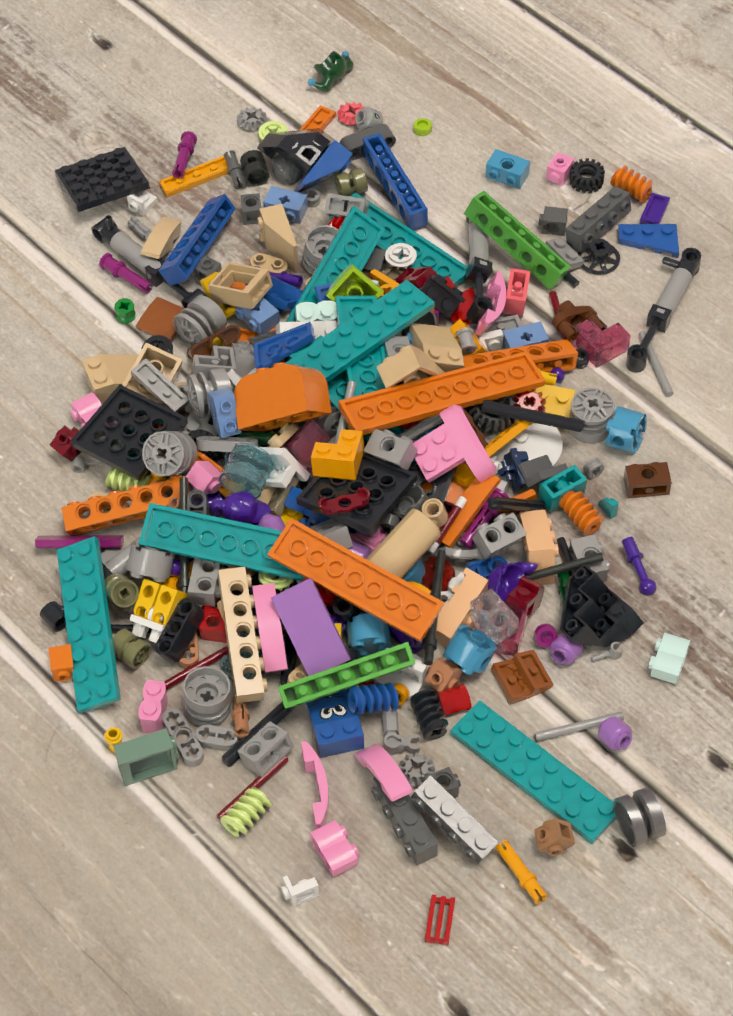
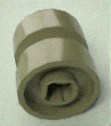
M362 168L350 170L349 174L343 172L334 176L339 195L351 196L353 192L360 194L368 191L367 179Z
M114 573L105 579L107 598L115 605L129 607L136 602L139 590L137 585L128 577L120 573Z
M126 628L118 631L113 637L114 652L117 658L123 659V662L133 669H137L145 663L151 652L149 644L140 638L137 639V636Z

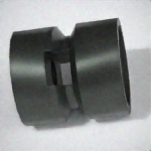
M258 150L245 152L240 158V163L246 182L251 186L265 184L270 174L263 153Z

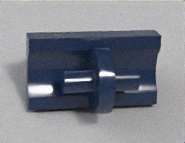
M511 448L510 452L503 456L504 460L501 461L502 468L497 472L499 476H505L507 482L511 481L514 491H518L527 485L518 465L528 461L529 458L526 451H517V448Z

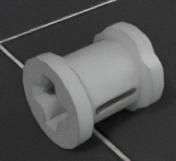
M470 327L462 328L455 333L456 338L459 339L462 354H470L478 349L472 336L474 331Z

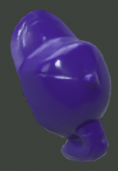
M245 491L234 492L227 496L225 500H214L210 504L211 516L219 517L221 515L224 519L243 523L258 524L262 517L271 513L269 505L255 499L252 493Z
M518 562L513 564L503 563L497 566L488 576L489 591L501 601H506L508 594L518 585L520 578L524 574H530L536 570L538 564Z

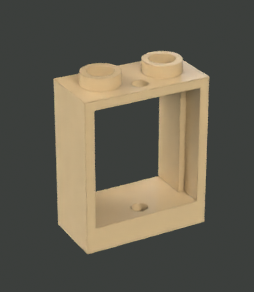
M228 262L208 284L209 292L214 302L253 309L273 286L269 269ZM234 281L248 284L243 290L229 288Z

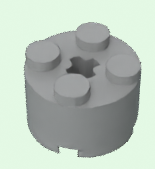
M132 542L127 570L131 572L130 576L135 578L149 576L153 577L152 580L165 582L166 578H169L171 575L174 553L164 552L147 546H136V542Z

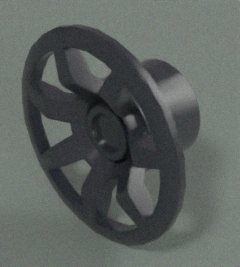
M595 239L591 242L590 248L585 250L589 255L582 257L584 262L592 260L589 268L584 263L581 267L592 274H608L618 267L620 254L608 241ZM614 253L617 260L611 258L610 255ZM607 261L609 264L614 265L607 269L605 262ZM597 264H600L602 271L593 269Z

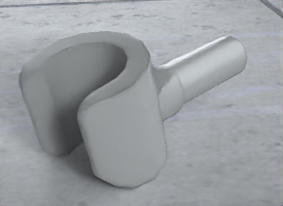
M77 456L74 459L73 471L80 473L84 471L85 466L103 464V462L97 459L85 460V458Z
M613 642L609 650L592 656V661L594 662L605 657L612 659L620 658L623 649L616 651L619 648L620 642Z

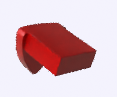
M464 683L438 692L445 716L461 710L471 709L470 696Z

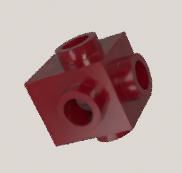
M64 425L49 444L60 455L71 462L82 452L72 447L70 443L72 438L79 432L75 427L70 429Z

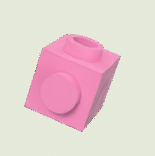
M557 152L547 166L546 180L564 186L570 177V169L574 165L575 158Z
M196 461L186 476L188 481L194 486V490H201L205 494L217 492L225 478L209 461Z

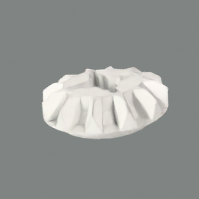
M397 243L386 250L385 258L390 267L396 266L397 269L400 267L407 269L409 265L413 266L417 254L412 246L405 243ZM401 253H403L404 257L401 260H399L398 257H400Z

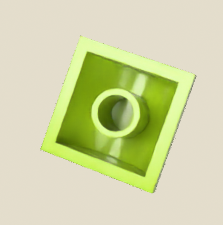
M351 264L332 283L326 296L334 302L335 296H376L377 300L384 290L356 266Z

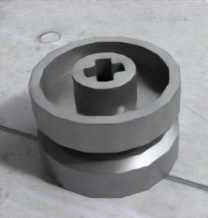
M648 787L634 791L632 797L626 794L614 799L613 805L616 819L629 845L636 847L644 844L647 841V836L654 840L666 835V822L662 809L655 795Z

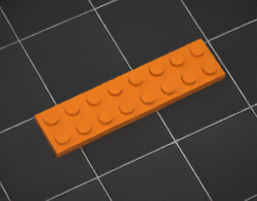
M292 518L267 554L274 561L307 579L312 578L315 584L419 642H422L444 606L443 601Z

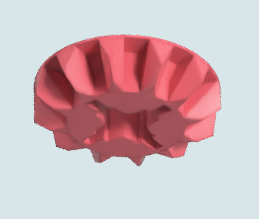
M354 101L351 104L346 102L345 105H340V109L337 110L338 119L346 125H356V114L364 107L361 103L356 104Z

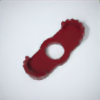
M359 487L357 493L341 495L335 499L327 500L324 496L319 500L318 505L324 515L346 513L366 506L370 501V492L367 488ZM343 500L351 502L348 507L339 506V503Z

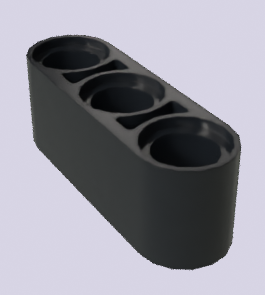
M183 598L177 604L155 645L156 652L172 664L181 660L205 615L204 610L191 598Z

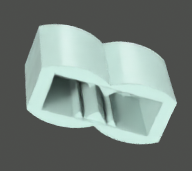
M336 302L300 303L295 307L296 322L336 321Z
M664 633L662 639L658 638L654 650L658 651L657 655L651 656L648 666L649 669H652L651 677L677 684L691 640Z

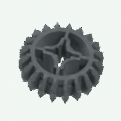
M506 396L491 400L513 406L517 403L514 402V397L516 396ZM481 403L480 406L473 405L463 408V410H466L471 415L476 427L483 429L484 434L488 431L492 435L496 431L500 434L505 429L511 427L516 421L514 418L482 412Z

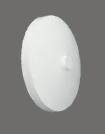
M532 423L495 452L497 454L496 461L500 462L499 469L502 468L501 461L504 460L503 456L509 453L511 448H517V451H526L529 460L548 455L553 467L557 466L562 455V438L558 429L552 426ZM490 431L484 434L487 443L499 435L497 431L493 435Z

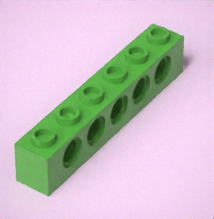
M485 191L473 197L464 212V215L471 222L475 223L486 235L491 237L501 248L507 251L550 290L561 283L571 268L567 262Z
M406 642L281 685L278 689L284 707L288 710L351 688L354 685L357 686L409 668L416 663L409 643Z

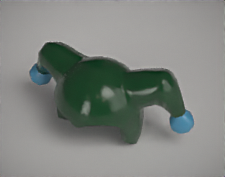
M332 51L321 64H315L314 69L322 77V82H315L311 78L308 80V85L314 86L322 92L330 91L334 82L340 80L354 66L353 61L349 57V52L343 51L340 56L337 52Z

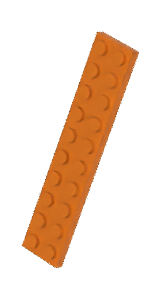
M525 351L343 399L338 402V408L351 430L363 431V435L373 433L375 429L381 431L440 415V412L453 404L466 408L480 404L484 400L491 401L543 387L546 380L528 352Z

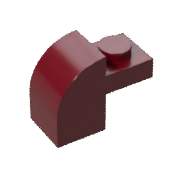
M522 576L518 585L508 594L506 602L512 604L511 607L531 616L540 607L544 586Z

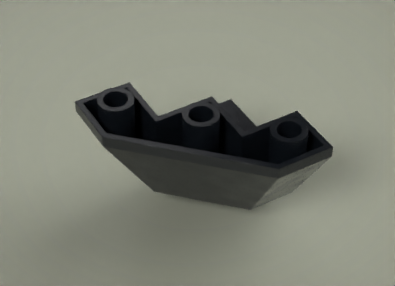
M320 128L268 133L257 149L270 159H273L279 153L307 174L325 149L335 139Z
M585 563L568 579L560 631L573 643L608 647L613 642L628 639L644 624L637 613L611 591Z

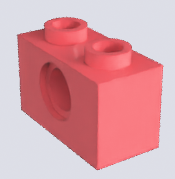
M511 268L504 314H518V316L523 317L530 271Z

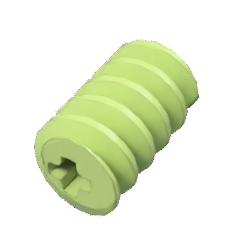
M113 468L107 475L105 486L107 488L112 487L115 491L123 492L129 490L132 486L139 485L142 487L149 485L151 477L148 475L144 479L143 476L138 481Z
M251 787V789L245 791V795L239 798V802L233 804V808L227 811V815L221 817V823L235 837H239V832L246 835L248 831L244 826L252 828L254 824L251 818L259 821L260 818L257 812L264 815L266 811L263 805L270 808L272 804L262 791L256 787Z

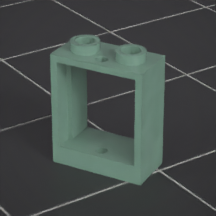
M167 728L113 745L118 768L125 786L178 769L176 760L180 758L177 751V743L174 735L169 736Z

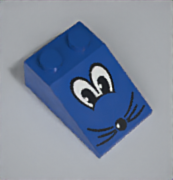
M334 140L298 184L294 192L300 193L333 178L336 174L342 173L351 163L349 158L352 156V153L338 141Z
M349 688L306 703L320 758L364 749V734L357 710L352 714L348 706Z

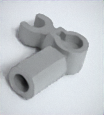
M393 710L384 711L382 713L383 734L385 736L383 748L390 755L403 752L404 750L412 754L415 752L419 753L420 746L411 744L412 742L419 741V735L399 736L398 712Z

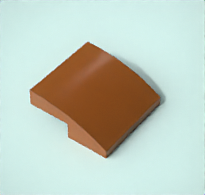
M156 297L145 310L135 327L152 336H165L173 342L177 334L173 325V319L184 308Z
M534 650L516 653L513 659L493 663L491 667L510 704L541 694L554 685Z

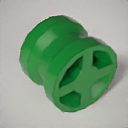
M122 298L115 303L116 318L120 323L128 324L136 318L132 300Z

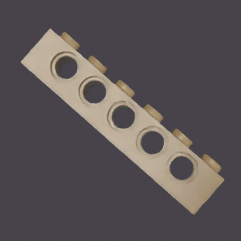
M245 567L218 570V583L236 703L263 700L264 692H267L268 689L266 678L262 679L261 671H264L263 657L258 655V650H261L260 636H255L258 622L257 616H252L251 608H255L254 596L249 595L248 588L252 587L250 574L246 575ZM234 590H239L242 592V594L239 596H235L231 592ZM236 611H243L245 615L237 616L234 613ZM245 631L248 633V636L240 637L237 633ZM248 652L252 656L250 658H243L240 654ZM251 673L255 678L248 680L243 675Z

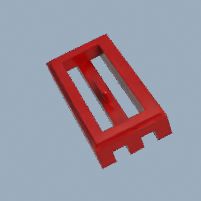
M432 894L425 942L449 946L455 907L454 897L447 899L446 896H441L440 898ZM440 904L435 937H431L435 905ZM445 905H449L445 938L441 939L440 933Z

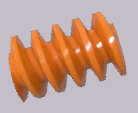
M625 165L613 174L610 184L629 192L631 197L634 196L636 200L645 203L652 193L653 180H648L646 183L647 177L643 176L640 179V173L637 172L634 175V170L630 169L628 171V166Z
M575 491L568 492L559 502L561 509H564L566 515H568L585 537L595 533L604 521V517L599 515V511L594 509V505L589 503V499L584 497L582 491L577 493Z

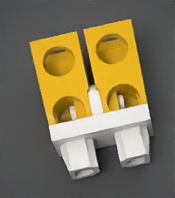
M143 579L134 607V615L131 614L130 621L135 622L132 633L141 638H146L149 628H152L149 641L156 643L177 604L183 598H188V594Z

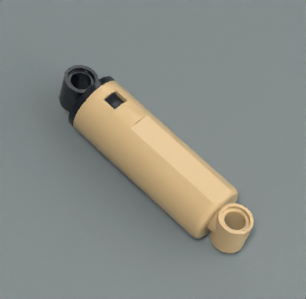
M431 498L422 505V512L417 509H411L366 559L402 578L441 536L438 527L443 526L448 519L442 502L436 498ZM339 596L333 601V610L344 624L348 621L353 622V617L359 615V610L364 614L367 613ZM346 607H350L347 611L342 612Z

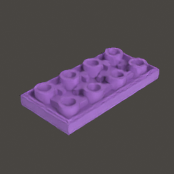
M312 578L271 597L308 676L331 669L351 659Z

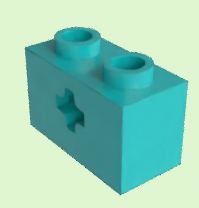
M573 465L540 483L538 498L544 501L545 507L549 512H552L560 507L559 502L561 498L568 492L575 491L577 493L582 491L585 493L587 478L576 465Z

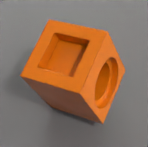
M71 644L49 647L50 666L54 682H64L73 679L72 671L74 670Z

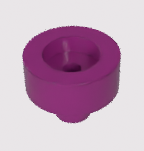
M547 623L539 625L534 632L535 640L541 647H550L552 642L558 637L555 628Z

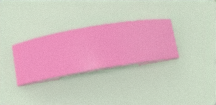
M499 271L495 273L487 285L485 296L492 299L493 309H487L478 321L475 333L478 336L485 333L491 327L505 306L506 286L502 273Z
M275 584L252 586L265 673L288 670L280 616L271 600V597L276 595Z
M304 741L301 742L305 772L315 771L320 802L312 803L315 826L318 829L326 824L328 817V784L325 770L318 755Z
M374 744L354 753L360 764L364 768L368 767L381 783L383 792L392 802L413 792L399 766L380 745Z

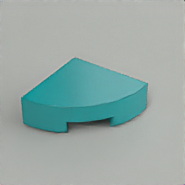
M606 497L599 501L598 505L610 519L617 516L619 503L615 499H608Z

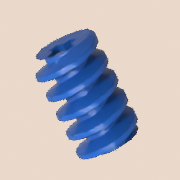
M392 683L361 685L359 687L354 685L348 692V706L352 714L355 713L356 708L359 714H363L364 710L368 714L372 713L373 707L377 713L382 708L385 712H388L390 707L393 711H397L399 706L398 692Z

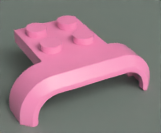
M453 404L440 412L444 424L412 443L418 450L414 458L429 483L464 461L467 462L480 483L495 474L497 467L485 451L461 406Z

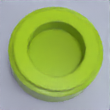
M426 118L417 119L413 124L414 133L419 136L429 135L432 132L431 121Z

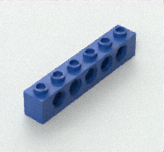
M378 133L363 138V155L407 227L414 230L428 225V209L382 135Z
M226 194L207 201L158 270L169 285H174L188 279L236 208Z

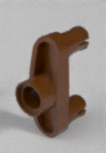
M570 300L564 301L559 305L557 315L551 323L569 341H573L579 336V332L574 326L588 324L597 334H602L607 329V325L597 316V312L591 306H575Z
M236 325L222 328L189 347L187 355L192 359L194 355L211 356L214 338L218 337L221 340L220 346L228 347L241 337V329Z

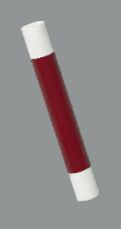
M463 496L458 498L448 514L447 522L439 528L441 536L427 552L434 554L466 504V498Z

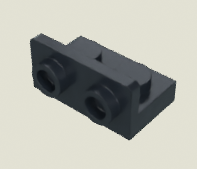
M430 274L419 290L435 302V308L439 312L450 318L461 302L464 303L466 299L462 297L463 293L454 286L451 289L446 285L448 281L439 274L437 277Z

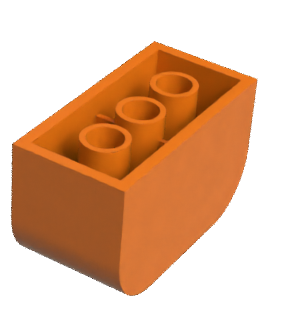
M283 362L273 364V368L256 369V373L244 376L237 383L234 391L238 430L267 432L281 428L286 423L291 425L292 423L296 424L332 414L326 378L319 370L314 368L290 365Z

